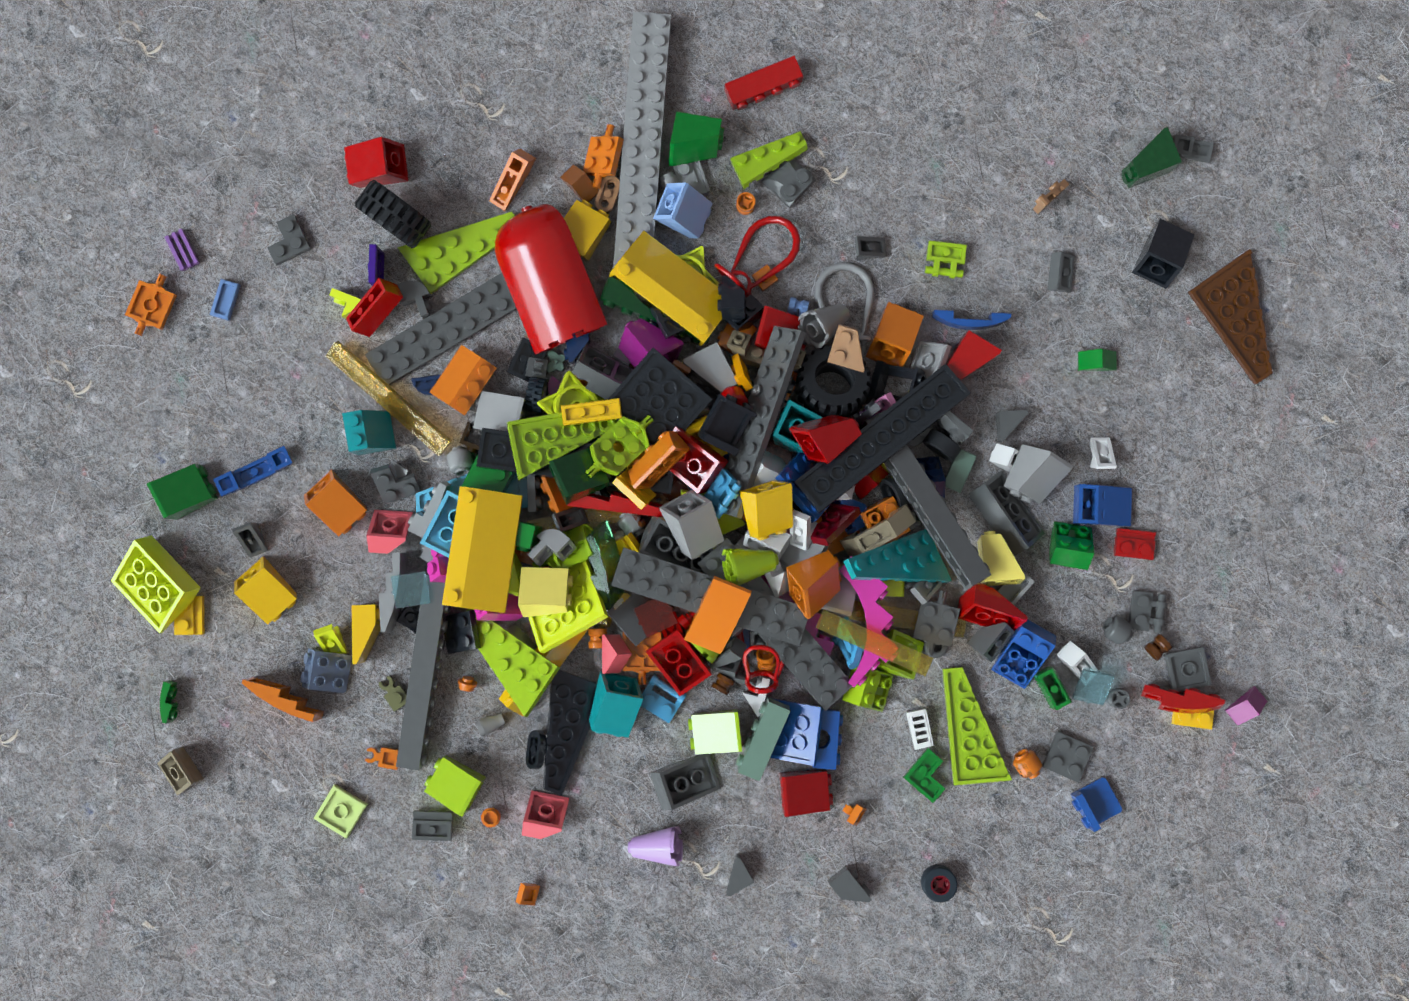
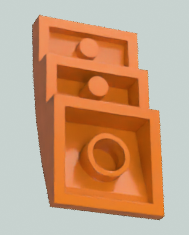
M714 576L701 600V604L694 615L684 640L721 654L752 591Z
M255 677L242 680V684L256 696L292 716L310 722L320 720L323 717L324 711L306 707V698L290 695V686Z

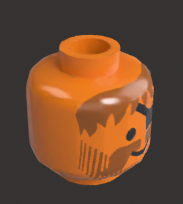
M1022 749L1014 755L1013 765L1022 778L1029 777L1033 779L1040 774L1042 762L1033 750Z

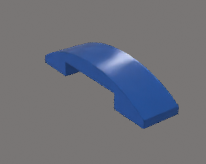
M934 310L932 318L957 329L983 330L1008 321L1011 318V314L991 313L988 320L954 318V311Z
M282 446L267 453L265 457L233 472L229 471L213 480L221 497L270 477L293 464L285 446Z

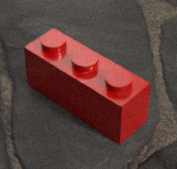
M378 278L346 317L351 331L370 337L403 298L398 285Z

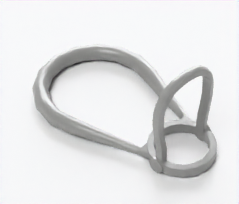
M841 262L829 266L820 274L815 283L814 296L818 308L826 307L822 297V286L826 278L834 272L848 270L862 278L867 289L862 332H858L859 341H862L863 355L867 343L871 340L870 336L864 335L873 305L874 286L870 276L864 269L852 263Z

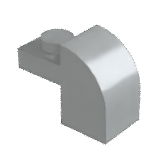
M548 529L537 535L540 542L532 548L528 555L540 567L553 553L564 561L577 547L561 531Z

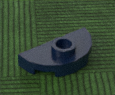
M440 375L411 378V381L418 392L433 396L429 392Z

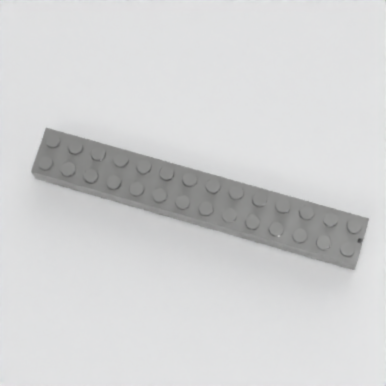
M633 12L613 268L643 231L655 238L656 220L653 218L658 205L671 14Z

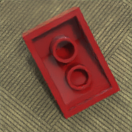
M675 426L673 431L677 432L690 447V450L670 471L696 493H706L729 461L708 445Z
M984 583L977 584L959 598L958 609H960L958 619L984 627L1005 622L1014 631L1028 620V617L1003 595Z
M676 629L647 649L646 653L677 694L681 696L712 674L708 663L690 642L684 640L685 636Z

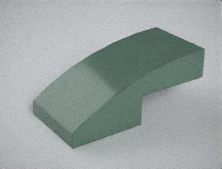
M961 449L960 453L951 463V467L945 477L947 488L961 493L976 455Z

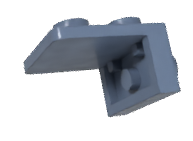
M308 648V652L304 655L305 669L300 677L302 687L308 690L346 692L352 657L348 654L323 652Z

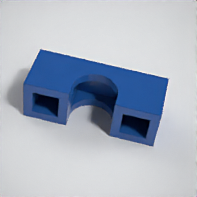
M823 710L821 729L827 731L829 739L826 745L818 748L817 764L812 766V768L836 770V765H840V753H837V748L841 746L842 734H839V726L843 725V715L840 714L839 710Z

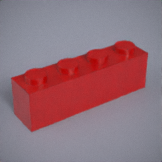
M794 55L725 83L724 91L732 110H742L752 102H762L769 95L776 96L781 94L784 89L798 87L803 80V74Z

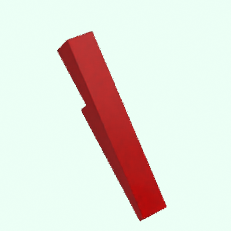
M612 491L610 497L592 493L567 505L663 517L659 508L663 504L651 501L641 510L624 493Z

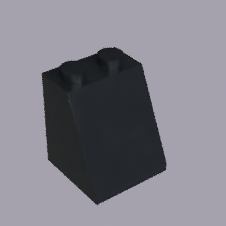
M1160 218L1152 228L1132 273L1166 289L1183 269L1195 234Z

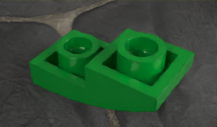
M164 681L160 694L162 723L173 722L179 712L177 709L179 703L172 701L177 694V682Z

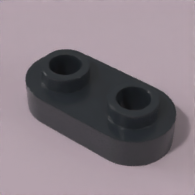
M533 730L528 736L526 765L529 769H540L543 766L547 737L542 730Z

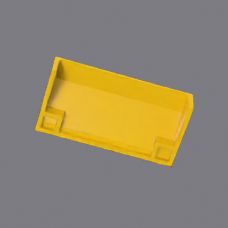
M645 231L640 234L610 272L609 277L616 276L698 338L700 346L705 343L722 320V313L718 311L717 306L718 300L721 299V295L718 294V286Z
M460 486L442 605L506 613L523 496Z

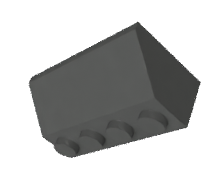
M1001 470L972 490L968 495L996 534L1002 535L1013 556L1028 549L1045 532L1025 503L1021 501V498L1011 495L1010 490L1004 487L1007 477Z
M652 516L643 532L638 552L704 573L697 563L713 549L702 553L698 558L690 559L681 552L666 521Z

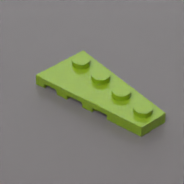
M800 131L731 157L730 160L743 189L749 187V183L762 179L764 177L763 174L770 170H776L784 161L789 162L808 150V147Z

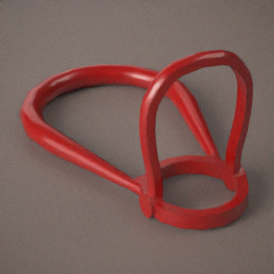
M767 216L759 219L748 228L744 235L731 271H728L718 263L714 267L722 276L731 278L743 289L747 298L751 294L752 288L784 270L795 260L801 241L798 229L790 220L781 216ZM767 224L785 226L791 232L793 238L792 249L788 257L755 283L751 282L750 277L745 272L735 270L752 236L759 228ZM735 275L746 277L748 281L747 289Z

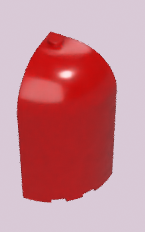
M542 204L536 207L529 205L522 208L521 213L510 218L501 226L495 240L497 261L535 355L566 343L567 340L574 338L573 335H576L577 338L608 325L570 229L560 212L549 204Z

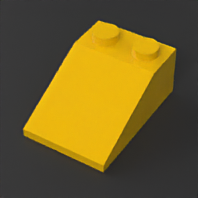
M379 604L352 605L353 664H360L366 661L381 630Z

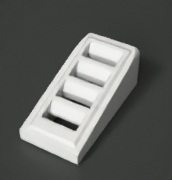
M926 708L906 712L914 750L934 746ZM922 716L923 718L920 720L913 721L914 717ZM924 723V727L914 728V725ZM926 730V734L916 736V732ZM919 739H928L927 742L917 743Z

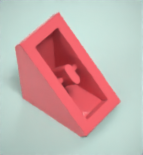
M620 634L602 635V674L620 673L632 653Z

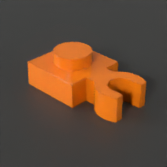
M374 747L367 748V751L373 752L374 757L365 758L366 762L379 761L378 767L398 770L399 767H396L398 749L381 747V752H379Z

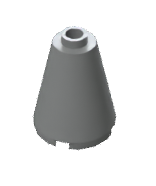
M836 304L806 311L798 318L800 320L798 330L806 333L804 341L808 345L812 344L815 346L814 348H820L836 334L839 324L844 325L849 320V310L843 304Z

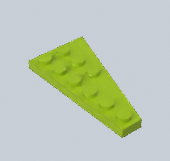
M509 212L421 240L415 248H410L407 245L397 248L425 287L433 294L495 249V240L499 229L507 220L515 215Z
M562 412L507 422L518 481L548 465L549 461L560 458L604 434L618 420L564 426Z
M476 618L481 648L478 650L524 717H528L560 667L496 622L477 620Z
M943 668L942 674L953 785L1011 781L1010 774L998 751L996 742L983 717L963 668Z

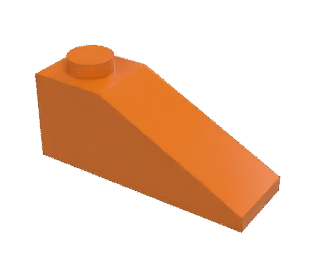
M521 148L513 151L489 202L506 211L529 175L536 158Z

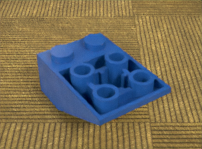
M1085 484L1074 486L1073 524L1131 526L1132 488Z
M1027 620L1015 630V633L1003 647L991 670L1025 689L1055 648L1056 635Z

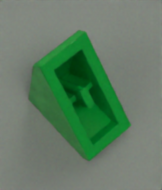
M1095 349L1078 352V371L1117 370L1116 351Z

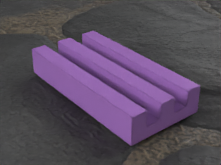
M182 228L178 232L171 233L172 235L165 236L181 271H185L200 263ZM179 236L182 237V239H183V241H184V243H185V246H186V248H187V250H188V252H189V254H190V256H191V258H192V260H193V262H191V263H190V261H189V259H188V256H187V254H186V252H185V250H184V248H183V246H182V244H181V242H180V240H179V238H178ZM173 239L175 240L177 247L186 263L185 266L176 250V247L172 241Z

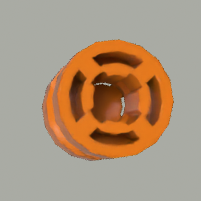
M749 192L741 193L736 201L737 211L742 215L751 214L755 208V197Z
M607 628L588 629V635L590 636L588 648H602V635H607Z
M757 650L758 669L770 672L775 671V656L769 651Z

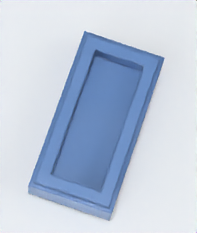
M221 279L210 315L230 321L241 285Z

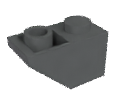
M844 866L828 879L829 885L842 900L870 902L872 900L869 896L871 891L865 884L861 885L857 881L859 876L852 868L849 870Z

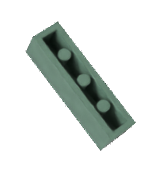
M769 697L766 702L763 701L759 708V713L761 714L758 720H754L751 730H753L751 737H747L743 747L745 751L743 755L739 754L736 761L738 773L760 781L791 711L789 705Z

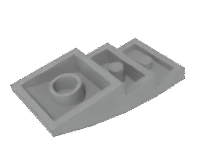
M392 553L393 572L385 573L386 593H379L381 632L393 631L401 610L407 578V553Z

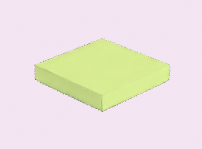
M335 784L313 819L347 839L368 804Z

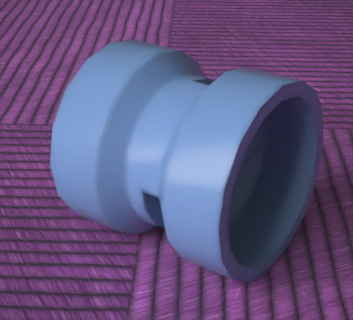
M791 297L787 313L799 317L807 311L809 301H799L797 298Z

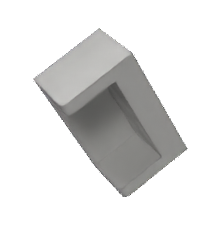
M1023 572L1025 580L1021 584L1001 585L997 590L1013 605L1018 602L1035 582L1025 572Z

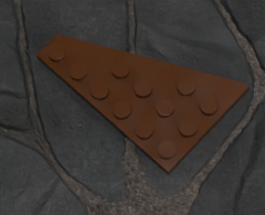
M1248 249L1187 293L1253 384L1256 385L1273 372L1269 362V351H1267L1266 331L1262 320V309H1260L1259 290L1257 280L1255 279V267L1252 264V251Z

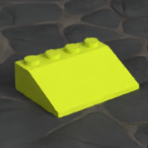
M152 535L133 541L111 580L159 633H162L188 607L201 588Z

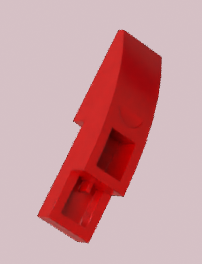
M1145 684L1141 692L1142 697L1159 701L1158 709L1168 712L1204 713L1220 709L1225 704V700L1220 699V696L1216 694L1206 695L1195 688L1185 689L1183 694L1180 695L1176 690L1168 689L1166 691L1160 689V686L1156 684Z

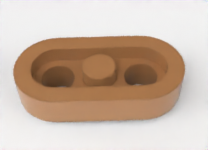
M607 176L602 180L595 200L597 210L601 209L606 213L613 210L619 195L620 181L617 177ZM614 184L615 187L614 189H609L608 185ZM604 201L609 203L607 207L602 206Z

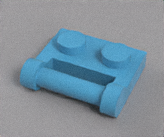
M844 617L840 619L837 634L832 640L840 648L847 660L848 668L855 669L859 666L864 643L849 618Z
M654 674L642 693L643 701L641 706L667 723H670L687 693L679 696L672 686L659 679L660 676ZM656 685L677 698L676 702L673 703L652 690L653 686Z

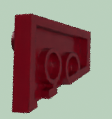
M835 503L829 505L827 511L821 515L822 521L817 523L811 535L812 543L829 546L861 514L860 508Z

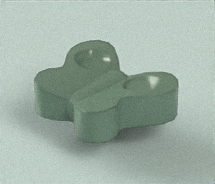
M550 350L548 352L550 363L547 365L546 371L548 373L556 370L564 371L563 362L565 361V356L558 355Z

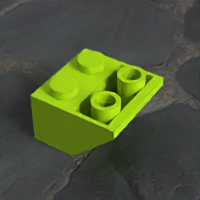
M857 668L851 669L849 679L852 677ZM869 670L865 674L868 678L861 686L858 684L855 687L852 686L843 695L842 700L860 707L883 712L894 675L879 670Z

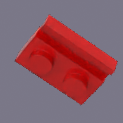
M1116 528L1113 556L1154 560L1156 532Z

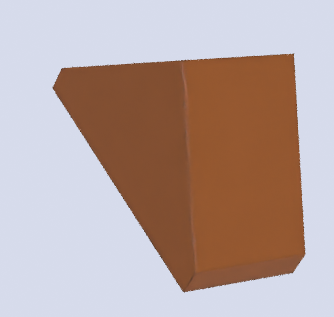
M574 164L560 177L581 200L590 202L598 194L599 190L592 187L593 182L587 174Z

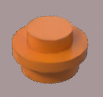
M463 676V678L458 679L459 689L462 691L472 692L477 687V682L471 676Z
M487 808L481 814V821L486 827H495L500 822V813L495 808Z

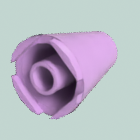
M673 826L633 837L628 842V852L635 858L671 866H680L678 862L682 861L683 840H679L678 834H682L678 826Z

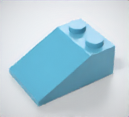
M447 490L420 542V544L448 558L458 501V494L451 490Z

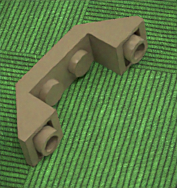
M733 330L727 342V347L734 354L738 353L745 364L760 368L766 349L751 345V335ZM800 350L793 371L801 368L806 351Z
M907 504L889 513L887 519L859 534L854 532L839 542L848 556L854 557L898 537L914 524L916 519Z

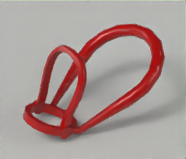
M742 631L736 637L744 642V636ZM753 645L748 647L742 658L746 672V687L758 694H767L774 691L779 686L778 678L784 668L779 654L770 646ZM752 650L771 652L776 658L775 673L766 670L750 672L747 654ZM757 676H767L772 678L774 683L766 688H758L752 686L750 680Z

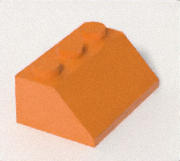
M461 345L429 393L465 416L497 368Z
M676 431L663 432L658 437L659 441L655 445L649 446L645 450L646 454L631 464L632 468L628 471L634 489H651L690 450V447Z

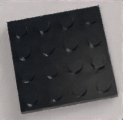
M654 347L608 398V400L620 398L622 417L641 422L647 415L651 416L646 423L651 418L653 422L645 430L650 446L655 445L659 441L658 437L663 432L673 431L675 426L685 431L712 400L706 392Z

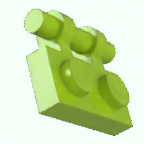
M929 240L926 261H933V267L925 266L924 273L932 274L935 277L943 275L949 276L952 279H955V277L962 278L964 271L957 270V264H965L967 245ZM940 262L950 263V269L939 268Z

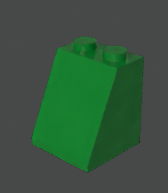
M676 112L670 142L669 166L717 158L718 150H722L725 127H721L722 119Z
M192 464L146 484L165 519L178 520L218 499L215 486L207 478V470L204 466Z

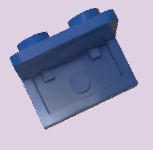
M1104 777L1070 794L1075 810L1079 811L1083 817L1081 818L1083 825L1086 829L1089 828L1093 832L1101 829L1100 823L1122 811L1120 803Z

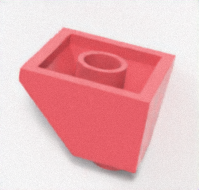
M374 509L366 535L368 551L371 553L388 554L405 542L410 526L408 521L413 512Z
M532 790L523 820L522 836L542 839L561 832L569 798Z

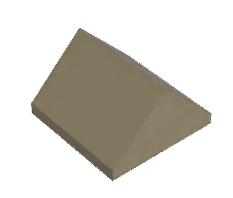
M184 747L170 751L157 763L177 796L204 779Z

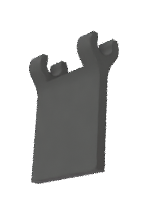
M625 590L630 597L616 610L609 601L604 605L608 616L630 641L637 646L664 620L642 595Z

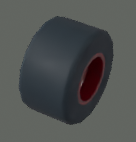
M936 864L928 867L923 872L921 887L932 901L940 903L949 901L957 892V879L952 871L944 865Z

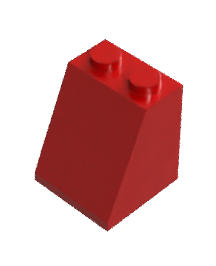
M381 136L344 147L349 185L364 188L372 180H376L382 185L409 181L404 144Z
M765 305L754 346L766 349L774 326L798 330V325H800L799 317ZM802 344L800 350L805 351L806 345Z
M968 330L960 339L946 365L961 381L993 360L1002 350Z
M835 415L801 423L789 428L809 460L828 464L862 434L858 428L859 424L855 419Z
M826 769L780 772L784 817L830 811V805H833V795L829 793L828 786L832 785L831 774H827Z

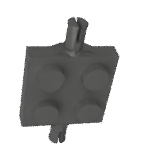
M940 590L938 601H927L925 604L920 605L913 637L922 639L927 643L926 655L933 656L935 645L942 644L950 647L952 645L960 609L950 607L945 603L948 593L944 591L943 595V591Z

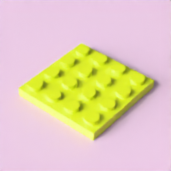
M589 560L567 568L570 575H573V587H569V594H572V604L568 606L566 613L528 617L539 652L543 654L608 617Z

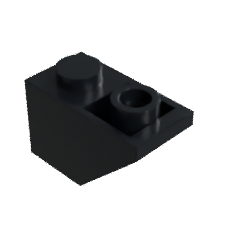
M722 276V283L718 284V294L721 295V299L717 303L718 311L722 313V319H745V291L727 276Z
M750 294L746 298V318L724 320L736 331L749 329L762 317L764 306Z

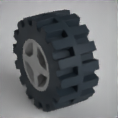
M530 377L525 396V408L527 411L540 413L544 411L537 405V402L548 395L547 379Z

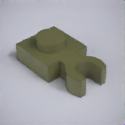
M388 676V686H385L382 681L378 684L381 689L388 692L383 697L395 712L405 705L407 693L401 684L395 687L394 678Z

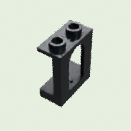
M877 360L867 397L876 401L884 396L889 375L911 379L910 392L926 379V372L918 367L915 369L889 365L884 361ZM893 395L896 402L902 398V396Z

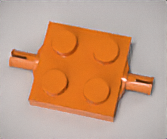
M607 124L605 135L590 138L583 171L588 176H595L592 187L600 189L602 178L616 175L624 139L619 136H612L615 126Z
M159 274L155 284L139 280L126 310L125 316L133 318L138 322L134 332L137 335L142 336L146 326L163 330L177 297L176 294L168 292L163 288L167 277Z
M651 632L637 646L623 633V641L632 653L623 667V671L638 673L639 685L642 684V677L643 685L646 684V673L660 671L648 656L646 650L661 640V632Z

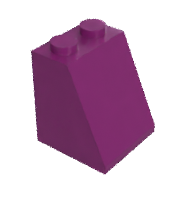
M640 318L636 321H630L625 325L618 348L631 364L636 367L653 347L673 363L674 360L678 359L684 343L674 336L665 339L661 329Z

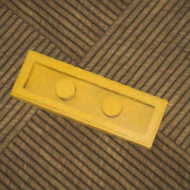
M620 398L561 405L564 426L622 418Z

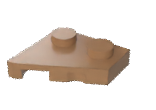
M1065 179L1060 183L1056 181L1049 188L1050 192L1047 195L1042 194L1035 201L1037 205L1033 210L1039 214L1068 187L1069 183Z
M842 324L838 325L827 362L864 372L865 368L858 329Z

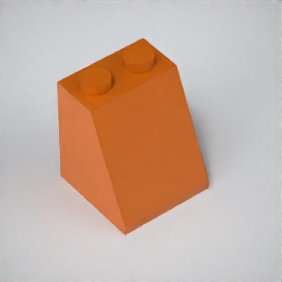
M888 302L866 357L874 361L880 360L889 365L903 367L911 353L924 316L903 308L898 304Z
M332 469L304 494L305 505L338 537L342 533L346 534L356 520L360 521L366 515V505Z
M829 550L786 567L790 597L807 620L812 618L840 591L841 576L838 570L840 563L838 558L833 556Z

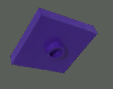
M369 244L368 283L372 286L378 278L384 279L385 253L376 244Z

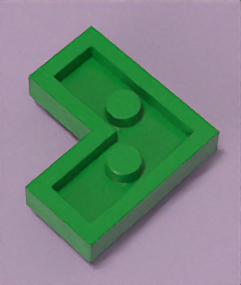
M927 748L905 773L903 778L934 803L945 788L931 775L943 760Z

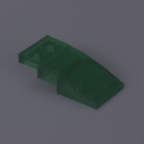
M606 520L601 522L586 539L593 551L588 557L595 571L590 578L604 602L606 611H608L624 594V589L611 586L620 555L614 535Z

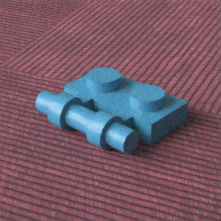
M726 469L720 471L704 495L705 498L712 501L718 519L729 510L728 506L733 499L738 497V492L742 487Z

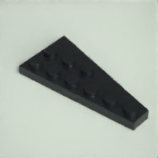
M560 669L552 679L550 686L543 789L562 796L590 728L589 718L597 683Z

